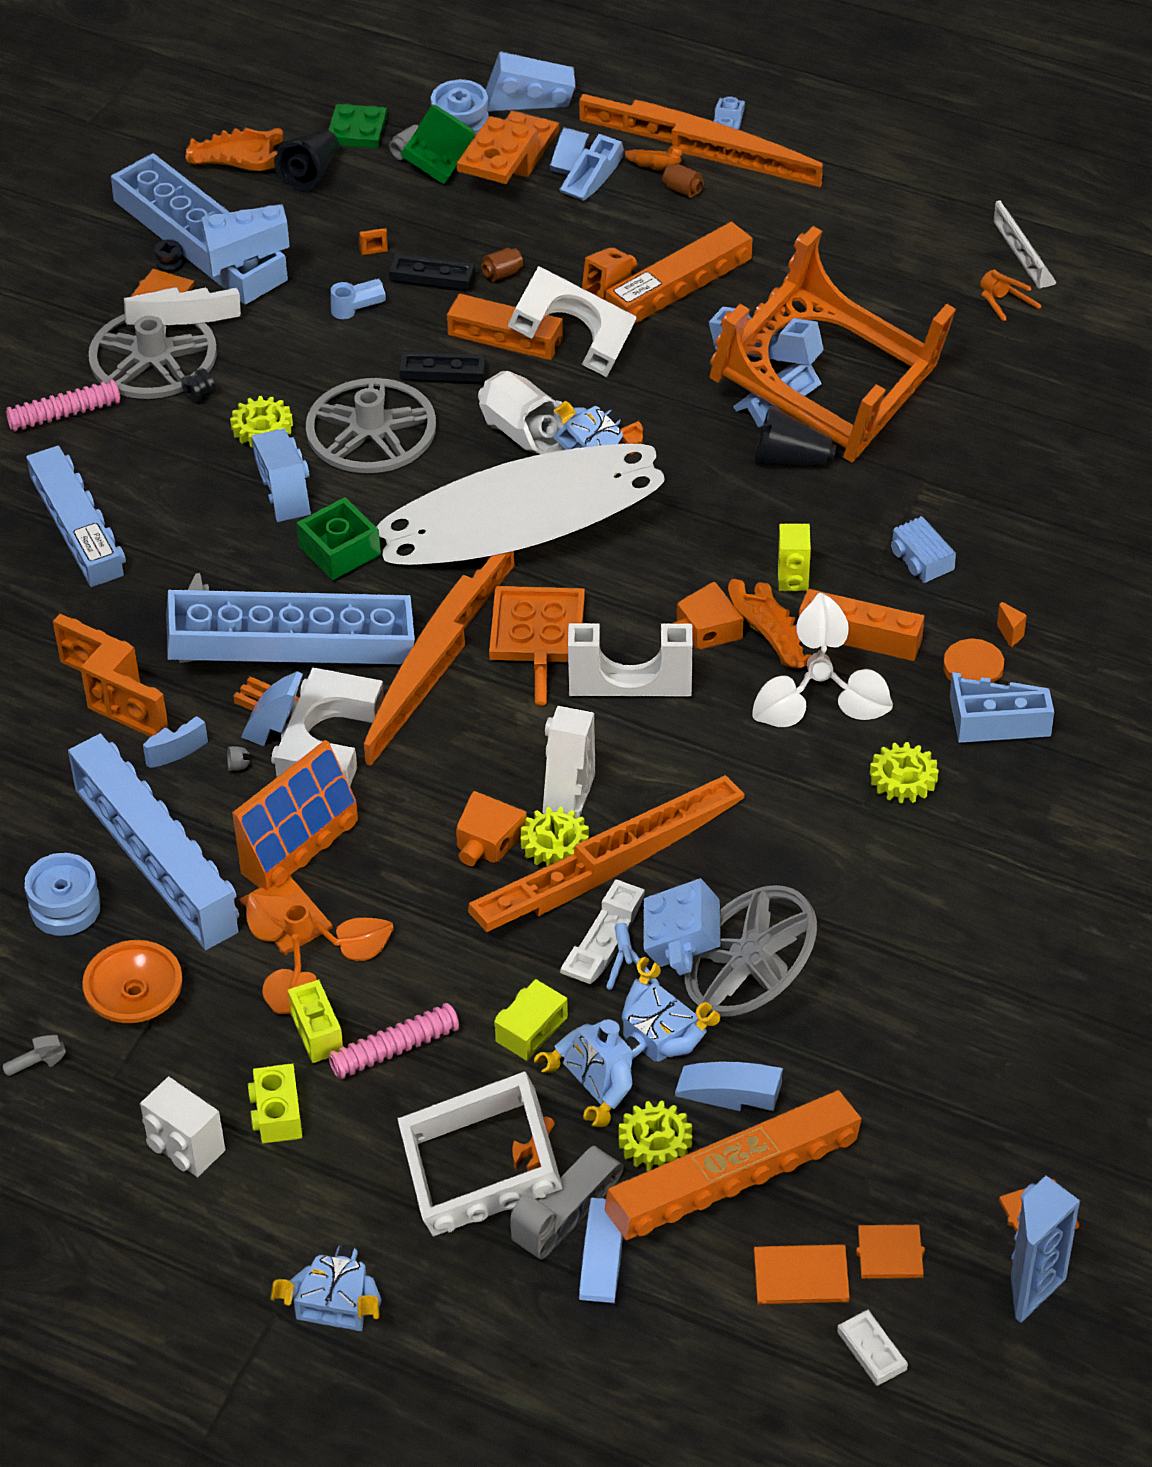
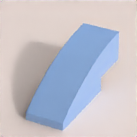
M598 134L590 149L584 148L561 186L560 192L583 201L591 196L609 178L625 155L622 142Z
M295 672L282 678L262 694L255 704L241 738L264 746L271 729L282 732L291 712L303 675L302 673Z
M708 1062L686 1065L683 1067L675 1096L741 1111L742 1104L774 1111L782 1085L783 1068L744 1062Z
M591 1198L579 1300L614 1303L623 1236L604 1211L606 1199Z

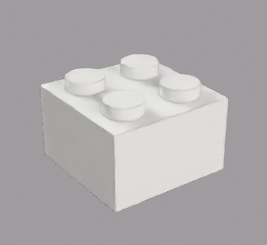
M169 1076L140 1103L147 1144L156 1153L160 1154L162 1152L171 1158L180 1170H188L196 1177H199L225 1151L219 1111Z

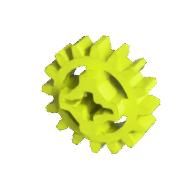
M259 396L258 401L248 398L247 405L239 403V410L232 411L233 418H230L231 428L234 437L240 438L241 444L249 441L250 447H253L251 436L284 428L287 434L292 432L293 419L292 414H290V407H284L282 400L275 403L274 397L263 400V397Z
M905 742L903 748H899L896 743L892 744V750L882 747L881 755L874 754L873 763L870 765L871 785H877L878 794L887 792V800H891L896 796L899 803H903L904 798H909L913 803L916 802L917 795L925 799L928 790L934 791L935 782L938 780L937 760H931L930 751L922 754L920 745L911 749L909 742Z
M546 807V813L544 814L536 810L534 811V819L527 817L525 819V826L521 827V849H525L526 858L534 856L535 865L544 861L547 867L573 855L575 845L589 839V828L584 825L583 817L575 819L574 810L569 811L567 814L563 813V807H559L557 812H552L550 807Z
M646 1101L645 1109L643 1110L637 1105L633 1106V1115L625 1113L623 1116L624 1124H619V1148H624L625 1159L634 1156V1166L637 1167L642 1162L646 1163L647 1171H650L653 1165L660 1167L665 1163L678 1159V1156L688 1155V1148L692 1147V1124L687 1123L686 1113L677 1115V1106L675 1105L665 1109L664 1101H660L657 1107H652L650 1101Z

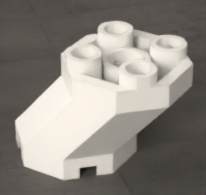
M501 371L485 381L484 387L479 390L478 399L487 425L493 429L502 430L525 450L537 455L564 449L553 437L564 425L561 423L558 414L554 413L553 410L563 402L554 401L528 379L509 371Z

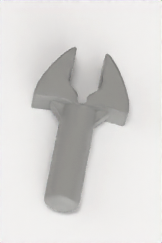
M57 1035L41 1036L32 1039L34 1049L4 1063V1073L10 1076L40 1061H45L49 1067L54 1066L66 1053L63 1042L59 1043Z

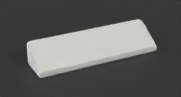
M1000 200L996 201L994 223L1036 286L1043 288L1055 285V279Z

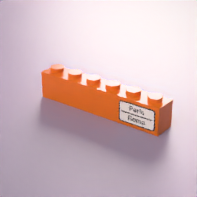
M729 222L606 290V301L636 316L635 323L640 322L644 318L662 310L669 304L752 259V237L733 222Z

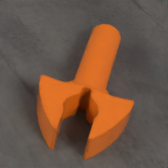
M534 650L535 705L544 706L547 704V650Z
M543 1117L549 1135L555 1123L552 1118ZM533 1136L526 1144L514 1141L513 1164L515 1170L518 1169L521 1160L529 1157V1155H532V1159L527 1165V1172L541 1167Z

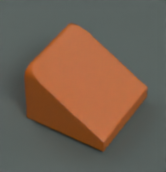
M386 228L359 232L358 241L361 255L388 252Z
M1001 602L999 604L997 626L1009 646L1014 647L1024 637L1027 615Z

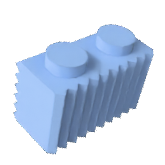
M922 516L894 528L893 541L891 542L893 553L897 557H902L903 561L908 565L910 572L914 576L918 575L923 583L954 570L955 551Z

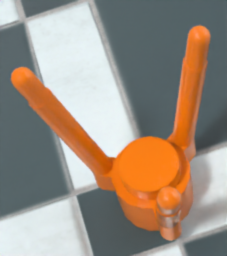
M995 269L983 276L980 286L984 291L981 296L988 300L1002 321H1006L1007 318L993 297L1002 298L1007 292L1037 309L1041 308L1039 303L1010 286L1013 285L1030 291L1031 287L1029 285L1002 275Z

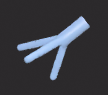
M618 923L614 926L619 952L607 983L608 990H611L614 986L624 957L627 964H631L633 960L637 965L640 960L631 947L626 923ZM646 967L645 972H649L650 970ZM656 978L649 980L651 984L656 982L659 985Z

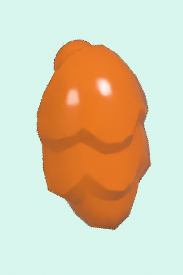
M675 146L669 147L668 152L651 150L625 151L626 159L636 163L639 167L651 168L654 171H665L668 165L679 164L682 159V149Z

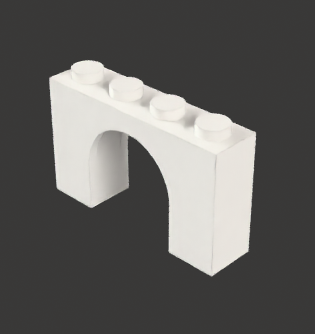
M538 266L507 326L532 339L543 318L551 313L564 312L578 317L589 327L593 337L592 345L582 365L607 377L637 317Z
M569 623V696H691L692 624H661V648L659 653L652 660L643 664L622 665L609 660L600 649L599 624Z
M312 668L308 679H304L302 682L299 700L293 703L291 719L289 723L284 725L281 733V742L279 746L276 745L273 749L271 762L275 764L276 776L281 775L322 742L309 734L311 728L320 721L333 717H345L373 723L384 700L383 681ZM330 743L350 786L357 770L355 748Z

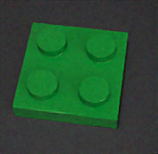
M336 104L329 131L336 135L339 146L379 149L388 116L387 108Z

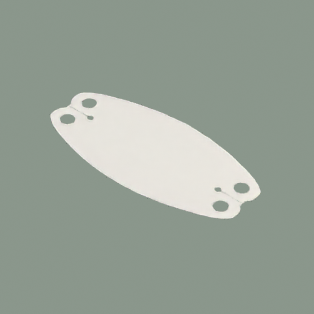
M612 444L581 447L511 461L464 477L408 503L384 518L377 526L379 537L386 539L387 543L386 547L382 550L383 558L386 562L404 565L461 561L523 549L577 531L638 502L662 485L664 482L662 471L652 466L653 461L656 459V451L654 447L644 444ZM631 452H639L642 455L641 460L634 464L626 463L624 457ZM617 473L621 474L619 478H615L614 475ZM646 476L650 479V483L644 488L632 486V481L637 477ZM395 520H408L409 525L401 531L391 529V524ZM424 529L425 533L419 534L418 531ZM403 544H412L415 547L414 551L407 556L397 554L398 547Z

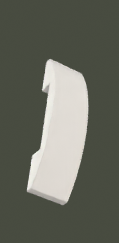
M615 879L602 900L600 914L579 948L573 947L562 965L560 973L589 984L594 982L607 968L619 949L614 926L618 923H626L629 931L645 895V889Z

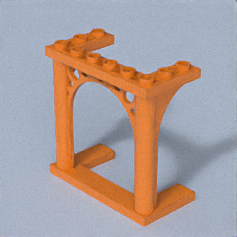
M812 226L806 234L801 233L794 243L796 252L788 263L790 272L785 277L782 286L773 289L768 301L765 304L760 303L754 316L751 319L747 318L750 309L742 304H739L733 312L728 311L720 324L723 327L722 332L715 342L717 351L710 360L712 369L709 378L719 383L725 376L788 415L831 437L833 442L845 448L843 458L853 463L935 368L956 309L946 304L932 320L925 343L915 339L857 305L836 288L826 274L819 256L818 244L822 231ZM794 301L801 302L805 306L806 311L803 313L796 311L792 303ZM785 310L789 314L787 317L783 316ZM793 318L826 321L854 332L910 365L911 368L884 399L886 390L876 384L861 401L854 425L785 384L771 366L768 346L772 337L780 329L787 326ZM756 343H760L761 347H755ZM747 354L757 355L761 360L750 362ZM760 369L765 370L766 373H765V374L762 373V372L760 371Z

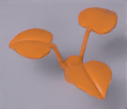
M250 893L246 909L247 922L251 933L257 939L268 942L275 941L285 931L289 933L293 941L294 971L290 969L277 970L270 974L263 984L264 999L272 1011L277 1014H290L288 989L317 980L316 976L311 972H300L299 941L308 939L314 927L333 945H341L342 955L353 961H365L375 957L382 951L393 931V923L387 920L353 918L337 927V939L319 923L318 917L311 918L308 907L303 903H296L294 900L282 896H262Z

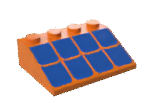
M322 741L232 812L241 874L259 888L263 887L267 891L274 885L280 886L287 880L289 875L293 874L300 867L306 866L312 857L322 849L328 848L333 840L343 832L350 830L358 821L356 799L328 741Z

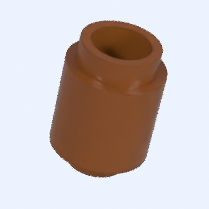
M670 164L663 173L662 183L672 191L692 198L702 190L703 179L700 172L679 164Z
M505 248L483 257V262L481 263L483 275L493 282L516 274L523 267L522 256L516 248Z

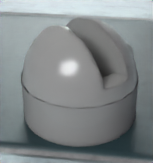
M238 746L228 747L227 763L229 771H241L249 766L250 760H243V757L250 756L245 748Z

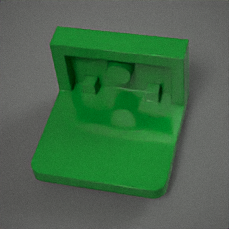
M431 105L400 155L411 164L428 173L432 178L445 184L476 133L469 126L439 106Z

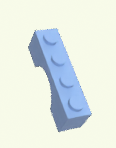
M722 307L709 321L715 350H717L715 345L716 339L723 329L720 326L721 321L728 311L733 312L735 308ZM793 318L781 333H776L772 337L768 346L769 359L810 366L824 350L818 322ZM756 343L755 347H761V344ZM747 354V355H750V356H753V357H759V356L754 355V354Z

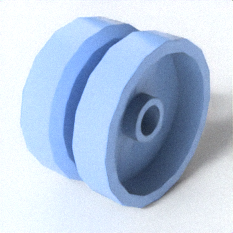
M452 80L440 84L432 92L431 105L439 106L473 129L477 135L489 117L487 111V92L480 84L468 80Z
M55 853L41 858L30 867L25 876V892L29 902L31 918L39 929L48 934L66 936L84 931L95 922L100 913V895L97 888L95 871L90 862L79 855Z

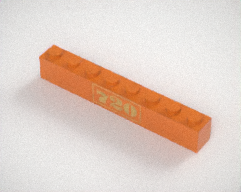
M837 1090L608 1188L604 1211L625 1240L638 1235L644 1236L654 1228L667 1222L674 1223L690 1212L697 1209L704 1210L713 1202L722 1198L733 1197L741 1190L755 1184L761 1185L777 1174L791 1172L800 1164L812 1159L818 1160L832 1150L850 1146L857 1139L862 1118L842 1093Z

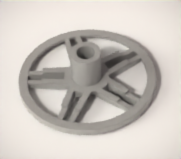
M125 314L104 325L94 336L89 347L90 368L98 382L104 381L109 383V380L113 379L117 384L120 395L140 399L168 397L184 391L181 379L185 376L180 371V366L173 357L189 355L208 349L206 358L198 369L204 368L209 373L217 356L214 334L205 322L192 323L204 335L192 336L188 334L166 337V325H163L162 320L156 316H144L138 319L135 323L136 336L118 333L117 335L109 333L115 327L125 322ZM99 346L128 355L127 358L116 366L117 369L109 376L105 374L98 363L97 352ZM163 365H167V366H168V368L170 369V371L172 372V374L175 376V378H176L179 382H176V381L169 375V372L163 367ZM149 366H153L170 384L155 388H139L125 385Z
M382 378L353 380L330 389L315 401L306 418L307 440L315 454L336 468L355 473H380L405 466L417 459L428 449L436 433V416L430 401L420 391L405 383ZM368 386V388L361 389L355 394V408L340 404L335 406L326 404L330 399L342 392ZM375 386H380V390L375 389ZM385 387L398 389L409 394L423 408L411 409V407L385 410ZM316 417L347 428L335 438V442L327 449L319 442L315 434L314 424ZM427 423L426 431L421 440L412 449L405 452L392 430ZM383 438L387 440L391 448L398 455L397 457L389 450V447L382 440ZM367 439H371L389 459L377 462H358L344 459L343 457L351 453Z
M765 886L742 894L720 909L721 927L731 916L748 906L743 935L741 939H720L719 949H712L693 956L691 972L684 974L687 992L698 1006L703 1002H707L712 1005V1009L708 1013L711 1014L715 1010L720 1016L744 1014L759 1008L775 998L796 978L810 956L817 933L814 909L800 892L786 886ZM770 899H787L793 901L802 909V913L787 918L769 928L771 912L768 909ZM806 931L803 948L797 960L787 972L786 963L775 952L796 941V936ZM700 958L712 959L713 962L727 963L703 996L697 982ZM749 974L767 990L749 1002L735 1006H720L727 995L731 996Z

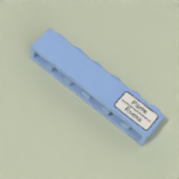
M59 445L26 456L30 478L90 587L124 576L122 564L126 563L123 550L120 546L116 547L114 545V535L110 527H104L103 515L100 509H94L92 495L89 491H84V484L80 474L73 472L74 466L70 456H64Z

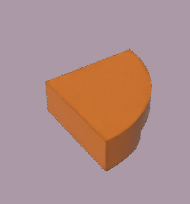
M639 421L620 429L623 437L618 442L619 444L643 443V427Z

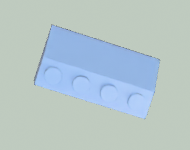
M1045 1176L1036 1185L1034 1183L1030 1184L1020 1198L1022 1206L1017 1218L1019 1221L1018 1231L1014 1237L1016 1241L1015 1251L1011 1257L1013 1260L1011 1282L1015 1319L1020 1323L1067 1277L1080 1200L1048 1176Z

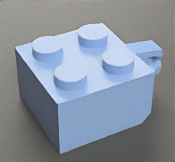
M701 878L644 898V951L660 967L670 964L679 975L689 973L692 969V958L694 955L720 946V899Z

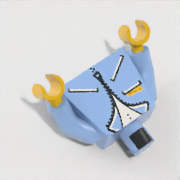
M564 401L553 410L554 413L558 414L561 423L564 424L553 437L565 450L619 444L618 442L623 437L622 431L617 427L620 423V417L615 411L609 410L604 413L597 406L588 410L584 407L573 408L567 401Z
M642 957L637 963V970L641 976L633 982L621 1017L623 1021V1035L626 1038L624 1042L632 1050V1059L641 1052L656 1062H660L667 1057L689 1054L707 1032L706 1026H715L719 1023L720 1014L714 1010L706 1018L707 1013L712 1009V1005L707 1002L701 1003L697 1007L695 1014L656 982L651 985L648 984L650 979L658 977L661 969L659 964L655 962L651 971L645 972L649 959Z
M603 1020L595 1025L584 1024L560 1040L555 1045L556 1049L553 1052H541L534 1058L535 1063H542L548 1060L546 1068L541 1072L557 1071L560 1067V1058H565L563 1064L601 1104L600 1107H587L583 1114L585 1120H595L592 1123L594 1127H605L609 1124L611 1119L609 1110L611 1108L615 1109L632 1087L631 1065L633 1053L631 1048L618 1035L620 1026L613 1020Z
M350 1245L338 1246L335 1257L317 1256L311 1266H306L291 1280H275L270 1298L271 1300L283 1298L284 1304L288 1306L291 1305L292 1299H294L297 1320L362 1331L364 1315H373L374 1319L379 1318V1306L381 1304V1297L374 1279L366 1275L365 1264L356 1261L358 1251Z

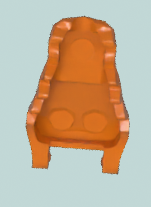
M235 128L232 134H228L223 130L221 135L213 134L212 140H205L201 143L196 142L192 138L186 149V160L193 165L220 164L253 171L275 168L274 157L277 155V151L273 152V146L283 141V130L275 128L262 132L249 128L240 131Z
M731 579L728 584L731 600L736 609L746 618L750 627L766 637L777 652L785 668H805L811 655H803V647L799 645L801 640L797 635V625L793 626L795 617H789L790 610L777 603L773 597L771 586L768 583L760 582L754 588L755 595L746 594L744 582L738 579Z

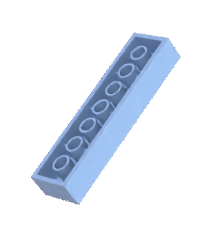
M154 153L110 176L114 201L161 239L179 242L181 254L224 289L237 288L240 293V301L246 305L288 280L286 258L280 251L260 259L254 256L244 260V265L237 268L231 265L221 269L220 275L212 277L201 217L230 212Z
M168 590L166 611L168 660L403 664L410 650L414 647L415 638L411 595Z
M100 733L69 749L68 754L76 792L205 951L239 933L237 925L239 912L234 904L236 892L232 884L228 880L224 882L221 879L215 864L211 860L206 861L195 840L190 841L186 837L181 823L178 820L173 821L165 804L153 797L151 788L146 781L143 780L141 782L137 778L132 764L129 761L124 762L116 745L113 742L108 743Z

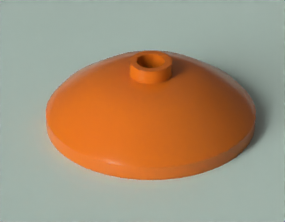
M145 940L119 942L99 952L88 964L83 976L84 996L92 1010L105 1019L119 1023L146 1021L162 1014L176 1001L182 988V971L177 958L164 946Z

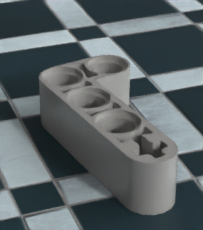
M590 1147L560 1178L563 1189L547 1194L546 1197L541 1198L539 1201L530 1195H525L518 1201L510 1218L512 1241L538 1259L546 1258L589 1213L591 1198H603L607 1194L608 1188L613 1187L617 1183L623 1172V1164L598 1147Z

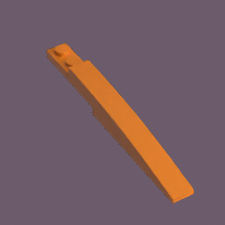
M583 94L579 100L580 121L672 143V146L681 148L684 154L817 187L822 185L823 163L749 133L691 114L635 100L632 106Z
M514 551L489 556L486 564L481 570L478 569L475 572L473 578L463 575L438 607L404 660L375 716L364 742L365 762L367 765L371 766L465 647L464 629L493 594L495 586H499L514 567Z
M724 775L576 844L573 855L470 902L468 913L486 932L531 911L540 916L609 881L685 837L744 799L745 794Z

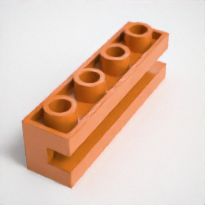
M463 294L458 295L447 313L448 335L547 360L553 358L555 345L559 346L563 340L562 318L547 315L543 318L531 339L507 326L516 307Z

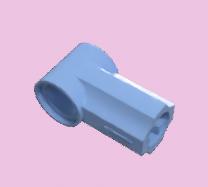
M379 279L357 285L345 282L334 284L331 287V314L338 319H349L355 314L356 309L385 301L386 296L383 284Z

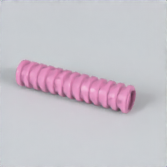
M110 379L109 383L103 381L100 382L99 386L92 384V388L84 386L83 390L77 388L73 393L66 391V395L59 393L58 397L51 395L47 400L41 398L40 402L33 400L32 404L25 402L24 406L20 407L18 404L15 405L14 409L7 407L6 416L10 429L16 432L17 428L26 429L27 425L34 427L35 423L41 425L45 420L49 423L52 422L53 418L60 420V416L67 418L71 413L72 415H77L78 411L85 413L86 409L93 411L94 407L100 409L103 408L104 404L111 406V402L118 404L120 402V393L116 382Z
M444 1003L441 1009L439 1007L433 1008L432 1013L425 1011L422 1017L421 1015H416L413 1021L406 1019L405 1024L399 1022L395 1025L394 1029L387 1027L386 1032L380 1030L375 1037L371 1034L368 1035L367 1040L359 1039L356 1045L353 1042L349 1043L348 1048L342 1046L339 1048V1052L336 1053L333 1050L329 1053L331 1068L334 1074L342 1080L346 1077L345 1074L354 1075L355 1070L361 1072L365 1069L366 1065L373 1067L374 1062L380 1064L384 1061L383 1058L385 1057L391 1059L393 1054L401 1055L402 1050L410 1051L413 1045L420 1047L421 1042L427 1044L431 1041L432 1037L433 1039H439L440 1034L446 1036L449 1034V1030L455 1032L459 1029L457 1014L451 1005Z

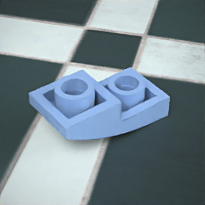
M735 97L719 98L713 122L739 130L745 101H740Z
M563 128L550 164V170L569 175L586 147L589 134Z
M196 716L187 724H183L175 733L165 727L156 735L151 736L143 744L146 765L153 768L174 762L207 744L205 722Z

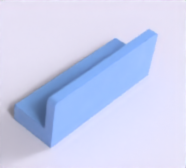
M796 363L777 374L785 384L803 396L822 384L811 365ZM753 393L733 406L735 411L748 408L758 427L763 426L769 407L776 408Z

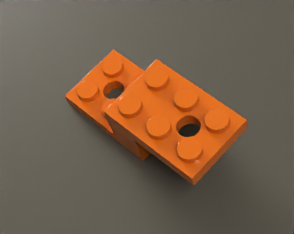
M511 111L505 120L489 116L458 160L457 171L504 184L508 182L512 174L529 177L558 134L559 123Z
M59 614L53 620L60 662L81 671L89 709L149 737L156 735L165 727L169 729L163 693L154 687H148L140 683L135 648L126 641H120L101 630L93 629L82 624L77 619H71L62 614Z

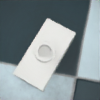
M869 1310L838 1325V1334L876 1386L907 1370L908 1363Z

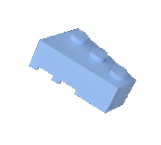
M499 52L486 87L488 96L487 111L568 107L575 89L573 67Z
M283 204L201 217L212 277L220 275L221 269L234 265L235 268L244 265V260L254 256L260 259L290 247L287 219Z
M285 428L252 435L255 461L263 484L268 485L272 493L268 494L270 503L274 504L277 522L311 515L305 478L309 477V470L306 460L303 461L300 449L296 447L294 437L289 438Z
M952 672L949 697L959 743L1051 736L1054 708L1048 688L1010 682V685L1006 686L990 683V678L981 677L980 681L961 678V673Z

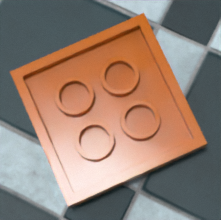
M495 586L489 649L490 660L534 661V650H547L548 662H568L569 623H583L585 588Z

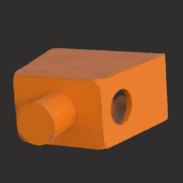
M611 247L587 256L585 258L582 289L606 301V290L631 277L632 271L637 268L636 259L632 255H627Z
M716 582L708 584L677 604V621L671 624H692V644L696 649L701 650L743 638V617Z
M473 791L456 828L457 847L461 850L458 856L461 862L468 866H474L479 858L492 863L499 862L521 840V827L525 826L527 812Z

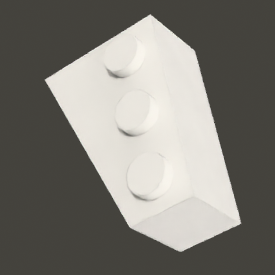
M557 706L553 718L549 717L547 719L545 736H548V742L546 746L547 761L543 814L546 813V807H550L552 812H557L559 807H563V813L566 814L574 810L576 819L581 816L595 777L594 713Z

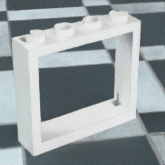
M526 1072L398 1118L422 1219L433 1236L447 1231L450 1233L455 1228L471 1222L482 1221L488 1216L504 1210H512L525 1195H530L534 1199L544 1198L547 1194L563 1189L537 1094ZM524 1105L541 1167L433 1206L418 1144Z

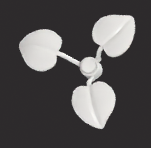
M819 592L802 611L797 621V635L802 643L810 648L821 646V650L812 654L807 661L809 672L804 675L803 681L797 688L793 679L789 676H777L765 683L754 701L752 715L754 720L776 727H789L796 724L802 719L806 711L805 698L799 693L805 689L811 678L819 682L831 678L840 687L845 689L838 697V704L841 710L852 718L860 720L875 719L892 709L893 703L884 678L877 672L870 669L858 670L851 674L848 684L843 682L833 672L832 663L825 654L827 646L839 647L843 645L847 639L849 627L846 616L839 605L826 594Z

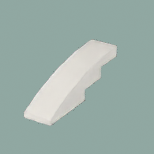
M177 287L124 298L126 324L135 325L136 321L144 316H156L162 320L163 325H179L240 317V293L237 288L210 293L207 288H201L180 293Z

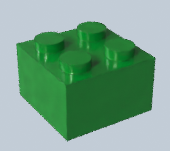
M346 497L297 522L299 548L332 581L381 555L379 529Z

